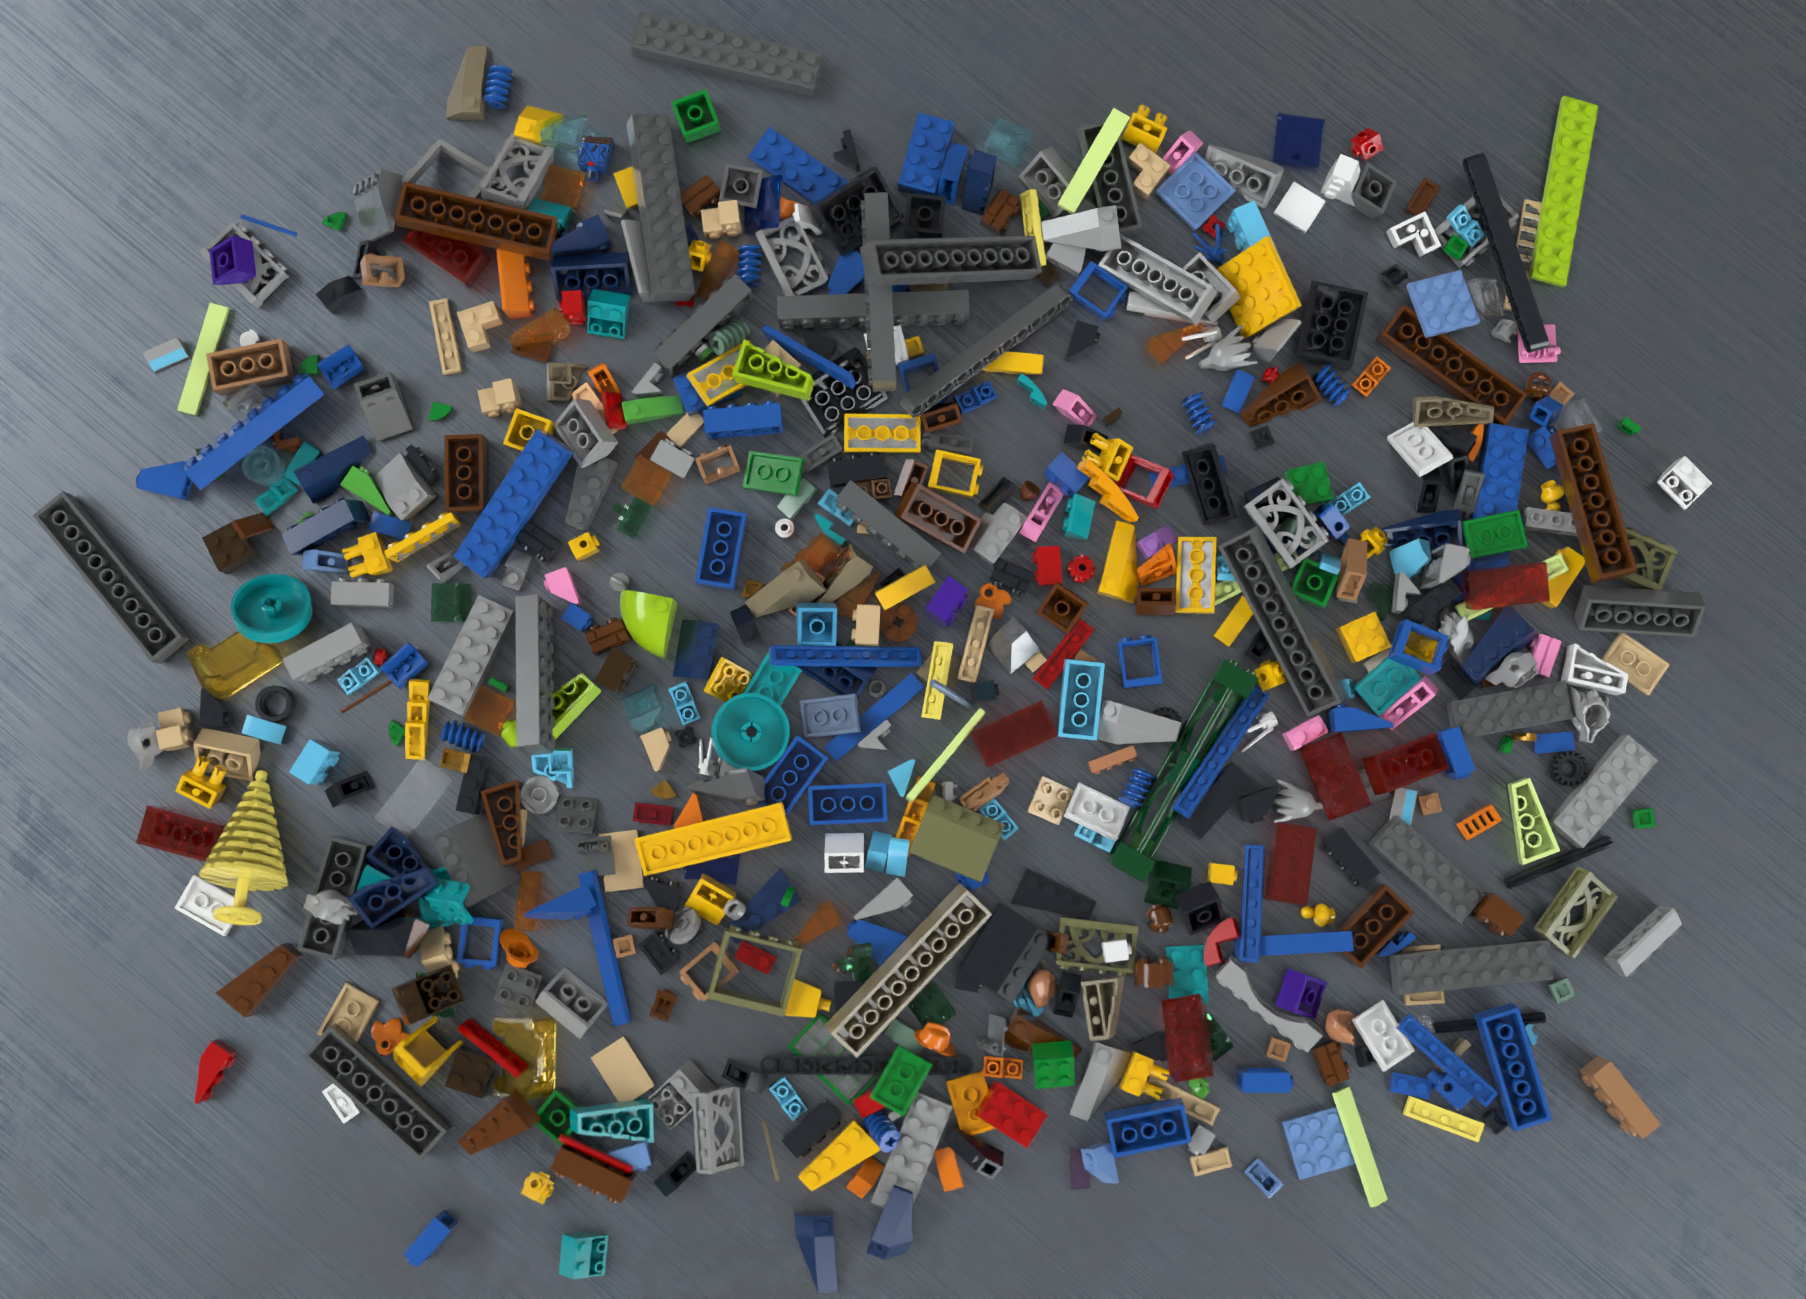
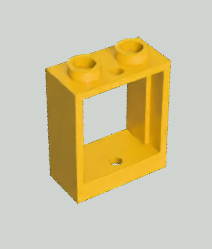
M936 449L928 489L972 499L973 494L977 495L979 484L976 483L977 476L982 475L984 465H980L981 459ZM942 459L975 466L969 492L937 485Z

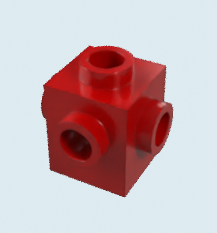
M1370 128L1359 132L1350 139L1353 155L1364 161L1371 159L1384 149L1379 133Z
M1079 555L1074 557L1073 561L1069 560L1067 572H1070L1069 578H1072L1073 582L1084 584V582L1089 581L1090 577H1094L1096 567L1093 566V561L1089 560L1090 557ZM1079 565L1085 566V571H1080Z

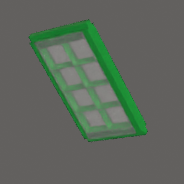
M821 1012L788 1045L795 1054L853 1055L826 1029L824 1025L829 1020ZM811 1060L804 1061L810 1069L813 1068L814 1064ZM825 1060L822 1065L825 1069H831L833 1062ZM850 1060L842 1062L844 1069L848 1070L853 1066ZM864 1060L861 1063V1066L866 1070L870 1069L873 1065L870 1060ZM878 1075L817 1076L850 1106L853 1100Z

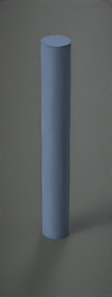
M935 679L929 682L931 687L966 708L971 709L973 707V702Z

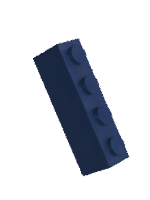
M628 252L553 256L551 272L556 301L562 300V291L581 290L586 299H589L593 289L631 295L630 297H632L631 267Z
M796 666L803 673L837 695L857 694V700L877 670L876 667Z

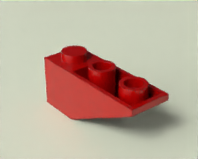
M219 1039L211 1041L200 1057L195 1095L196 1104L203 1101L206 1102L213 1094L212 1088L215 1084L218 1085L224 1077L223 1072L235 1061L234 1056L237 1052Z

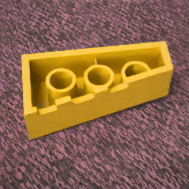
M854 1117L799 1173L798 1178L811 1191H814L881 1149L866 1128Z

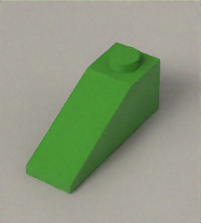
M680 395L641 398L622 402L625 421L628 425L684 414Z
M352 466L340 485L387 515L394 517L395 514L388 505L377 483L369 476L370 472L362 466L359 469Z

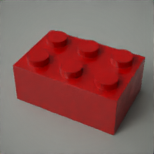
M997 1081L993 1082L974 1115L1027 1149L1048 1114Z

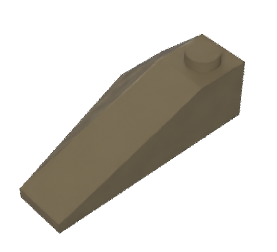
M1438 396L1413 397L1414 427L1493 423L1494 407Z

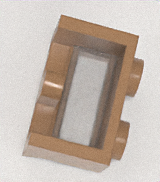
M367 254L363 256L360 262L362 285L399 288L405 278L402 257Z
M731 445L720 446L714 452H704L698 458H695L706 485L741 472Z

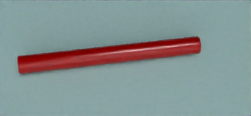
M562 1133L558 1141L629 1174L633 1168L630 1164Z

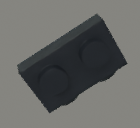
M412 444L406 448L408 454L405 457L430 486L439 479L435 473L437 469L431 462L428 463L424 457L426 455L420 447L416 448Z
M655 930L640 942L638 946L659 974L663 975L680 961L678 958L680 954L674 947L670 948L666 943L668 939L662 931L658 932Z

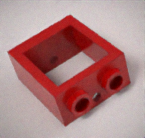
M1130 454L1119 481L1114 483L1127 498L1158 509L1174 475L1170 469ZM1136 466L1159 475L1147 498L1125 489Z

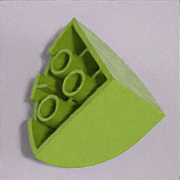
M621 590L620 612L629 635L645 651L659 658L666 659L678 603L672 598Z

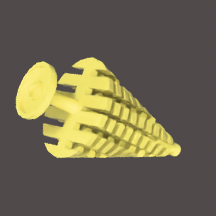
M264 770L256 771V780L249 783L247 787L249 791L243 794L242 802L238 803L236 807L237 812H234L230 817L229 821L232 822L227 823L223 830L225 832L220 835L217 840L218 843L213 847L211 855L208 856L205 865L199 872V876L205 878V881L236 889L233 906H221L213 911L212 917L220 922L234 925L260 924L262 922L260 912L245 907L248 891H256V889L261 891L280 890L289 884L288 878L285 875L286 868L283 864L282 847L278 840L280 837L279 831L275 828L277 827V821L273 818L275 814L274 808L269 806L272 804V798L268 794L270 786L268 783H265L268 774Z

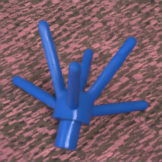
M1219 224L1215 225L1217 246L1213 248L1196 233H1193L1192 235L1206 249L1197 245L1194 248L1209 255L1205 256L1207 260L1212 259L1214 262H1218L1220 266L1227 262L1223 257L1227 249L1221 250L1224 230H1219Z

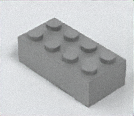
M350 623L282 660L292 680L310 683L317 679V675L333 671L334 666L350 662L351 657L367 653L368 648L372 647L363 627Z

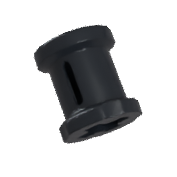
M1491 1108L1482 1115L1481 1120L1483 1122L1486 1121L1493 1129V1134L1496 1135L1502 1132L1508 1123L1498 1116L1495 1108Z

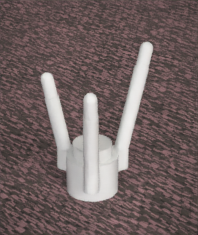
M1218 326L1182 329L1183 333L1203 332L1182 337L1183 341L1203 337L1205 342H1209L1187 355L1185 359L1188 360L1204 350L1213 347L1216 341H1220L1222 339L1220 328Z
M1263 711L1257 715L1255 719H1258V724L1247 731L1250 733L1259 728L1264 731L1240 750L1241 752H1244L1267 733L1274 730L1273 727L1278 725V721L1273 712L1266 714Z
M711 738L706 759L703 756V739H699L698 768H700V774L715 776V771L719 772L722 760L719 757L716 764L715 760H711L713 748Z

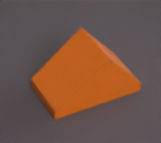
M605 363L587 371L600 395L604 391L621 393Z
M696 793L692 794L673 827L679 828L705 821L699 796Z
M871 1156L866 1158L846 1188L862 1199L873 1187L884 1165Z

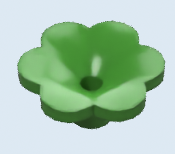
M1196 1074L1193 1075L1192 1079L1189 1080L1191 1092L1200 1099H1204L1206 1094L1209 1093V1082L1203 1077L1200 1078Z

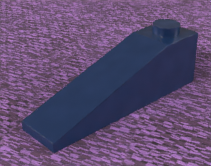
M599 214L576 224L577 229L574 231L561 233L560 239H555L551 258L561 255L602 253L609 250L613 244Z
M364 435L295 469L293 472L314 504L330 496L340 486L351 467L358 468L373 451Z
M1459 509L1439 511L1382 528V531L1389 540L1384 545L1386 547L1398 548L1416 539L1429 541L1430 551L1446 543L1463 547Z
M392 826L366 855L367 864L391 878L427 867L419 853L411 845L409 839ZM427 892L422 894L420 897L425 899Z
M427 867L364 886L348 897V899L370 928L373 929L437 885L438 882Z
M894 1184L873 1230L866 1253L883 1260L907 1253L913 1241L912 1191Z
M834 1211L794 1214L795 1234L818 1293L838 1292Z

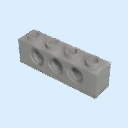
M1531 507L1520 511L1524 530L1578 537L1571 513Z

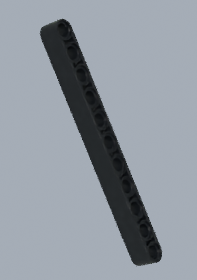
M1479 153L1463 158V168L1525 350L1528 353L1548 348V336L1486 155Z
M768 1054L762 1058L760 1069L765 1074L882 1075L884 1069L881 1067V1063L884 1060H890L892 1055H859L856 1058L854 1055ZM919 1055L933 1063L927 1075H969L974 1069L972 1059L966 1055H955L953 1057L946 1055ZM788 1059L792 1060L794 1067L786 1069L783 1062ZM772 1060L774 1068H765L764 1061ZM811 1060L814 1066L811 1069H806L803 1066V1062ZM831 1060L833 1067L825 1069L822 1065L823 1061ZM850 1060L853 1066L851 1069H844L842 1062ZM864 1060H870L873 1065L870 1069L866 1070L861 1066V1063ZM943 1060H947L951 1065L949 1069L943 1070L940 1068V1063ZM963 1060L970 1062V1067L967 1070H962L959 1067Z

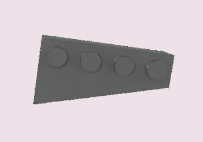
M604 457L584 468L577 464L565 520L568 526L583 533L588 531L619 467L615 461Z

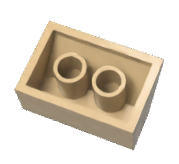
M202 728L193 745L195 761H197L198 756H204V761L206 758L210 760L205 772L212 774L215 765H221L222 769L224 767L227 768V772L224 775L226 777L250 782L254 781L260 757L259 739Z

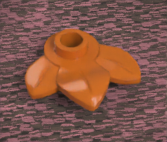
M986 583L980 588V596L976 599L974 608L977 604L995 609L993 618L1000 620L1003 615V605L1010 604L1012 601L1010 595L1005 590L997 589L991 583ZM991 590L992 595L986 596L985 591Z
M393 1018L385 1025L379 1021L373 1024L371 1033L372 1038L376 1041V1050L379 1054L390 1055L393 1053V1049L409 1036L407 1033H401L402 1024L399 1018ZM388 1042L389 1046L385 1049L382 1048V1044Z

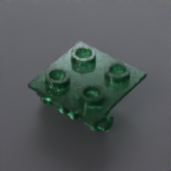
M455 582V584L432 583L431 621L465 622L470 610V584Z
M934 982L921 990L907 1004L923 1028L929 1022L943 1024L957 1015L954 1011L955 1009L951 1007L948 999L944 997V994H942L937 987L938 985Z

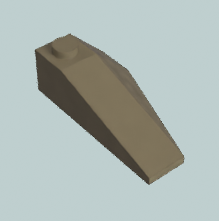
M468 46L447 99V119L485 120V102L483 97L485 96L484 90L486 89L487 46Z
M848 541L834 561L837 564L833 570L827 571L825 575L827 580L824 582V587L827 591L810 603H831L861 583L873 570L871 560L852 542Z
M802 559L778 575L745 603L755 618L794 607L796 603L811 602L827 590L806 559Z

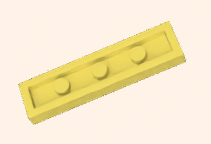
M1030 189L1019 194L1025 236H1035L1042 267L1046 265V254L1043 244L1036 189Z
M934 641L921 717L941 719L945 694L931 687L929 682L935 679L946 686L953 650L952 643Z
M1408 1096L1402 1113L1479 1142L1485 1125L1477 1120L1412 1096Z

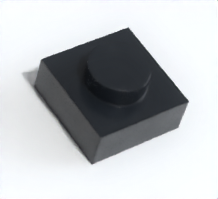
M1396 264L1382 272L1381 277L1382 280L1393 287L1407 279L1408 274L1407 271Z

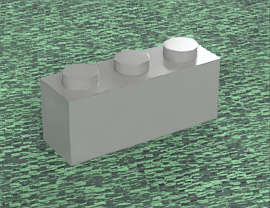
M339 578L338 582H332L331 605L339 607L393 608L394 585L388 583L386 579H376V582H369V579H357V582H350V579Z

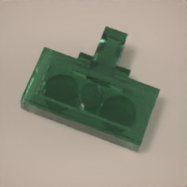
M636 496L630 505L626 504L624 507L614 503L612 511L618 513V519L621 520L616 530L634 539L652 505Z
M1374 581L1366 600L1376 603L1375 608L1378 609V619L1383 622L1388 613L1392 614L1394 588Z
M867 942L851 946L852 955H848L847 958L838 959L837 967L840 973L852 972L854 982L868 980L873 975L872 944Z

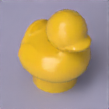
M1555 480L1547 481L1541 485V500L1548 504L1546 510L1560 511L1561 506L1557 500L1564 495V488L1557 484Z
M1319 903L1314 908L1304 906L1301 909V916L1305 919L1313 917L1317 926L1324 927L1328 923L1332 924L1334 922L1335 910L1329 908L1324 903Z

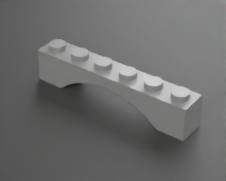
M1232 954L1217 970L1216 978L1220 985L1231 989L1232 994L1239 1000L1243 999L1248 1003L1247 1006L1253 1012L1257 1011L1262 1015L1266 1023L1277 1027L1278 1032L1282 1036H1288L1299 1050L1303 1049L1308 1052L1323 1036V1029L1308 1017L1286 1014L1269 1005L1253 987L1247 967Z

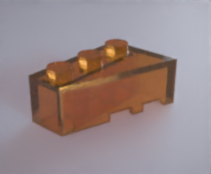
M821 532L810 541L805 549H801L795 555L796 558L791 563L788 561L781 567L782 571L780 574L802 559H806L814 572H819L838 555V550Z

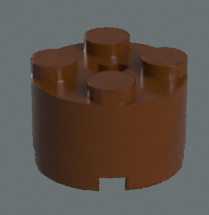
M897 603L881 612L880 631L887 640L894 643H904L910 640L917 630V616L908 605ZM895 619H899L900 621L904 622L901 624L900 628H898L897 625H893V623H895Z
M1148 956L1138 957V961L1134 962V986L1138 987L1139 983H1143L1144 988H1164L1165 983H1170V987L1174 986L1173 961H1169L1168 956H1159L1157 960H1150Z

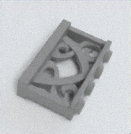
M511 133L509 138L504 140L501 152L496 154L493 166H489L486 178L480 182L481 198H488L507 206L527 210L554 162V148L549 146L545 148L515 137ZM515 148L525 151L526 154L525 156H521V152L519 150L517 154H513L512 152ZM523 164L525 173L530 177L519 178L511 182L506 170ZM530 164V167L534 166L535 168L529 169L527 165ZM495 183H498L499 186L497 187V189H503L504 187H506V189L503 191H497L495 189H492V186ZM522 183V184H524L525 186L522 188V187L519 186V184Z
M1500 196L1510 228L1517 224L1515 220L1519 215ZM1471 197L1463 205L1471 218L1480 219V215L1474 213L1476 204L1474 198ZM1447 219L1434 230L1442 249L1448 242L1442 234L1449 238L1453 234L1459 236ZM1485 230V236L1476 243L1482 244L1476 249L1474 246L1472 248L1467 247L1469 249L1468 254L1462 256L1459 260L1446 253L1459 269L1463 265L1468 267L1475 260L1474 256L1477 253L1481 255L1489 248Z
M793 215L767 229L755 233L756 239L762 247V251L785 296H805L828 285L831 275L827 267H822L820 262L823 259L819 251H814L812 247L814 241L811 235H806L804 229L798 223H795ZM790 226L795 227L798 231L797 235L792 236L790 231L788 239L784 238L785 229ZM780 231V238L766 239V237ZM801 238L803 239L805 245L799 242ZM780 246H782V247H783V252H782V254H781V255H776V254H775V250H777V249L780 250ZM786 246L804 253V260L800 271L789 265L780 267L779 263L784 260L787 253ZM811 257L816 265H810ZM813 270L819 273V279L814 283L804 278L805 275L809 278H814L811 275ZM793 271L796 277L793 274L791 277H787L786 272ZM801 281L807 286L794 293L792 291Z
M231 221L199 253L211 264L209 250L232 235L236 234L241 238L252 241L256 276L253 277V281L250 279L248 283L232 285L252 305L259 308L263 304L262 302L289 277L285 272L287 268L279 261L275 263L272 260L274 256L266 248L262 250L259 247L261 243L254 236L249 238L245 234L247 230L240 223L236 225ZM262 256H263L269 263H264V264H263ZM272 268L275 270L276 274L272 280L262 279V275L266 277L271 276V274H267V269ZM260 283L265 284L266 286L255 296Z
M1282 478L1243 507L1255 524L1258 525L1263 535L1288 569H1291L1327 543L1329 535L1323 527H1318L1315 522L1317 521L1315 515L1311 511L1307 512L1304 508V505H1306L1304 500L1299 495L1296 497L1293 493L1294 487L1289 480L1285 481ZM1276 490H1282L1286 494V499L1284 501L1280 500L1278 496V505H1274L1272 500L1273 493ZM1268 495L1269 505L1256 509L1254 505ZM1291 500L1296 507L1288 506ZM1277 511L1288 512L1297 516L1295 536L1289 532H1279L1276 534L1273 532L1279 519ZM1270 512L1274 514V522L1272 523L1266 520L1267 516L1272 517ZM1304 518L1310 526L1304 527ZM1309 531L1316 534V542L1312 545H1306L1301 541L1302 538L1306 540L1311 539L1307 536ZM1288 536L1292 538L1293 541L1291 542L1288 539V543L1284 544L1282 542V537ZM1298 545L1308 549L1295 559L1291 556Z
M723 1086L692 1093L697 1173L715 1174L722 1170L743 1166L744 1155L739 1087ZM716 1096L715 1102L713 1103L712 1097ZM718 1116L725 1124V1132L720 1142L714 1134V1126ZM723 1154L727 1155V1161L724 1159ZM717 1158H718L719 1161H720L719 1164H716V1159H717Z

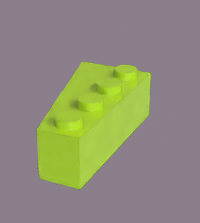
M743 340L732 374L736 383L809 401L814 386V381L810 374L791 364L785 363L780 358L772 356L763 349Z
M583 673L561 686V689L555 693H552L555 707L552 709V717L555 720V727L553 728L555 740L602 691Z

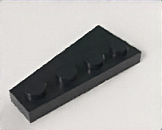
M1026 868L1010 903L1089 920L1097 902Z

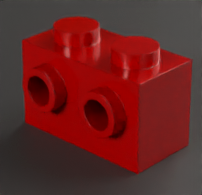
M562 291V301H559L560 313H563V317L572 325H583V322L588 320L587 300L582 291Z

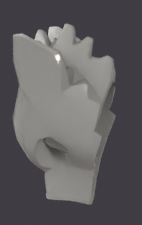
M1243 325L1234 329L1212 347L1209 356L1199 362L1200 369L1213 368L1221 372H1228L1236 368L1257 364V361H1245L1251 355V352L1246 353L1251 344L1241 342L1245 338L1244 336L1234 337L1243 328Z
M1445 607L1439 615L1441 628L1438 629V632L1448 636L1447 651L1452 654L1459 665H1462L1471 655L1470 649L1474 645L1473 632L1468 627L1466 616L1460 618L1455 612L1450 613L1447 607Z
M1514 652L1508 655L1499 668L1489 673L1485 679L1494 685L1504 683L1510 688H1518L1538 674L1536 669L1538 663L1530 652Z
M1571 686L1569 687V697L1573 714L1572 723L1580 732V742L1593 743L1597 733L1609 722L1608 719L1611 714L1608 707L1609 698L1606 695H1603L1602 698L1599 697V693L1595 689L1586 691L1584 694Z
M150 721L138 725L137 728L130 729L127 736L128 746L140 761L141 772H145L154 764V756L163 752V750H159L155 726Z
M1277 780V783L1284 788L1278 790L1280 796L1276 797L1273 801L1279 807V809H1276V813L1281 814L1280 817L1273 820L1274 822L1307 817L1314 810L1324 809V804L1315 801L1309 792L1285 781Z
M332 889L319 892L316 895L308 894L303 907L310 911L315 918L320 917L323 920L341 925L345 919H350V915L359 914L348 897Z

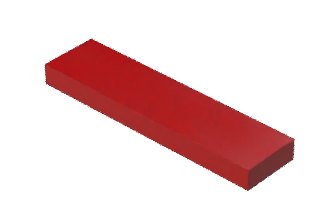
M1079 618L1033 679L1048 690L1063 671L1064 659H1072L1095 629Z
M471 1018L458 1027L457 1030L516 1078L520 1077L529 1068L526 1062Z

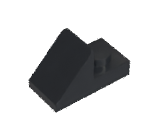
M850 129L843 131V138H840L843 150L834 152L833 157L836 161L858 172L860 171V164Z
M1468 454L1455 456L1443 465L1448 472L1449 490L1452 493L1459 491L1464 470H1469Z
M1260 628L1255 633L1250 644L1242 652L1257 664L1263 662L1271 648Z

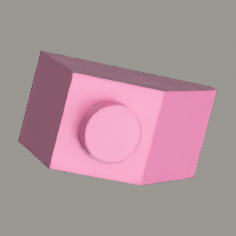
M1191 130L1181 135L1162 158L1170 164L1168 172L1171 175L1195 151L1197 152L1203 144Z
M1064 389L1052 404L1063 416L1076 425L1090 427L1097 417L1093 410L1077 394Z
M567 567L545 574L546 580L543 582L547 591L577 606L582 605L572 575Z

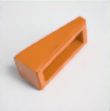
M1487 804L1457 823L1456 826L1465 840L1468 841L1496 825L1502 819L1494 806ZM1488 811V813L1492 817L1491 821L1485 812ZM1481 815L1486 824L1483 825L1478 816ZM1471 820H1475L1479 827L1478 829H1476ZM1466 823L1468 824V826H1469L1470 829L1472 830V833H1469L1468 830L1466 829V827H1465V824H1466Z

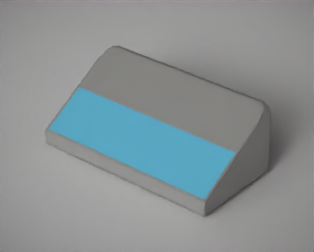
M174 338L143 352L153 372L189 358L185 346L179 338Z
M1401 787L1395 788L1389 821L1393 816H1399L1411 827L1418 791Z

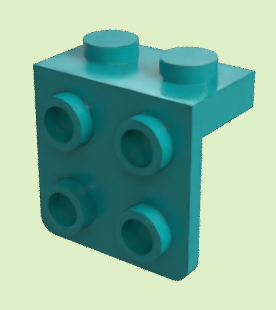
M436 879L438 884L428 890L425 899L438 915V918L444 922L452 921L462 925L465 923L472 924L473 918L462 904L471 888L469 884Z

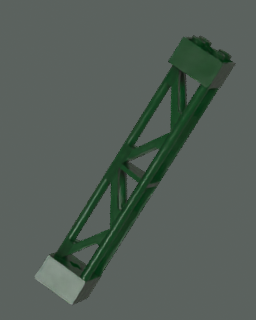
M1230 658L1218 662L1184 723L1177 742L1173 743L1155 775L1156 778L1152 780L1153 784L1148 787L1149 792H1146L1144 795L1146 798L1141 800L1142 806L1137 807L1106 861L1107 863L1135 879L1145 882L1156 863L1152 859L1179 812L1171 807L1156 835L1151 838L1178 788L1179 794L1173 805L1193 777V773L1199 768L1198 766L1201 765L1233 717L1241 701L1249 697L1259 679L1255 676V672L1248 668L1241 669L1238 667V663ZM1212 686L1218 687L1200 709ZM1218 702L1190 753H1187V746L1194 726L1210 705ZM1224 708V713L1200 756L1196 758ZM1184 739L1176 759V764L1170 763L1179 744ZM1168 766L1169 768H1171V770L1165 776L1162 782L1158 785V787L1155 789L1161 776L1163 775L1165 769ZM1172 783L1144 835H1142L1141 828L1149 806L1163 788ZM1138 819L1131 839V847H1129L1124 842Z

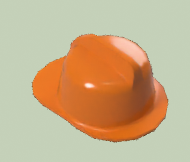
M770 191L774 195L769 211L783 219L791 217L793 212H795L794 204H797V202L790 201Z
M508 928L500 934V943L506 951V959L510 965L526 969L531 962L537 960L539 952L524 932Z
M929 1022L923 1029L915 1031V1039L924 1047L949 1057L956 1055V1049L949 1041L950 1032L945 1026Z

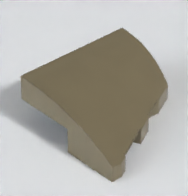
M547 363V401H569L583 370L586 368V364Z

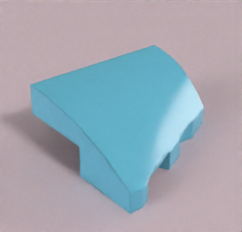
M1416 539L1389 551L1395 575L1399 572H1404L1409 579L1413 575L1417 576L1421 572V568L1432 559L1429 541Z
M553 748L552 754L531 756L533 772L545 775L554 782L555 780L566 784L568 788L573 787V748Z

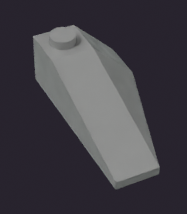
M1116 205L1095 208L1041 222L1044 242L1073 245L1079 248L1096 249V251L1102 252L1121 249Z
M1097 1040L1094 1041L1069 1114L1088 1121L1125 1073L1132 1053Z

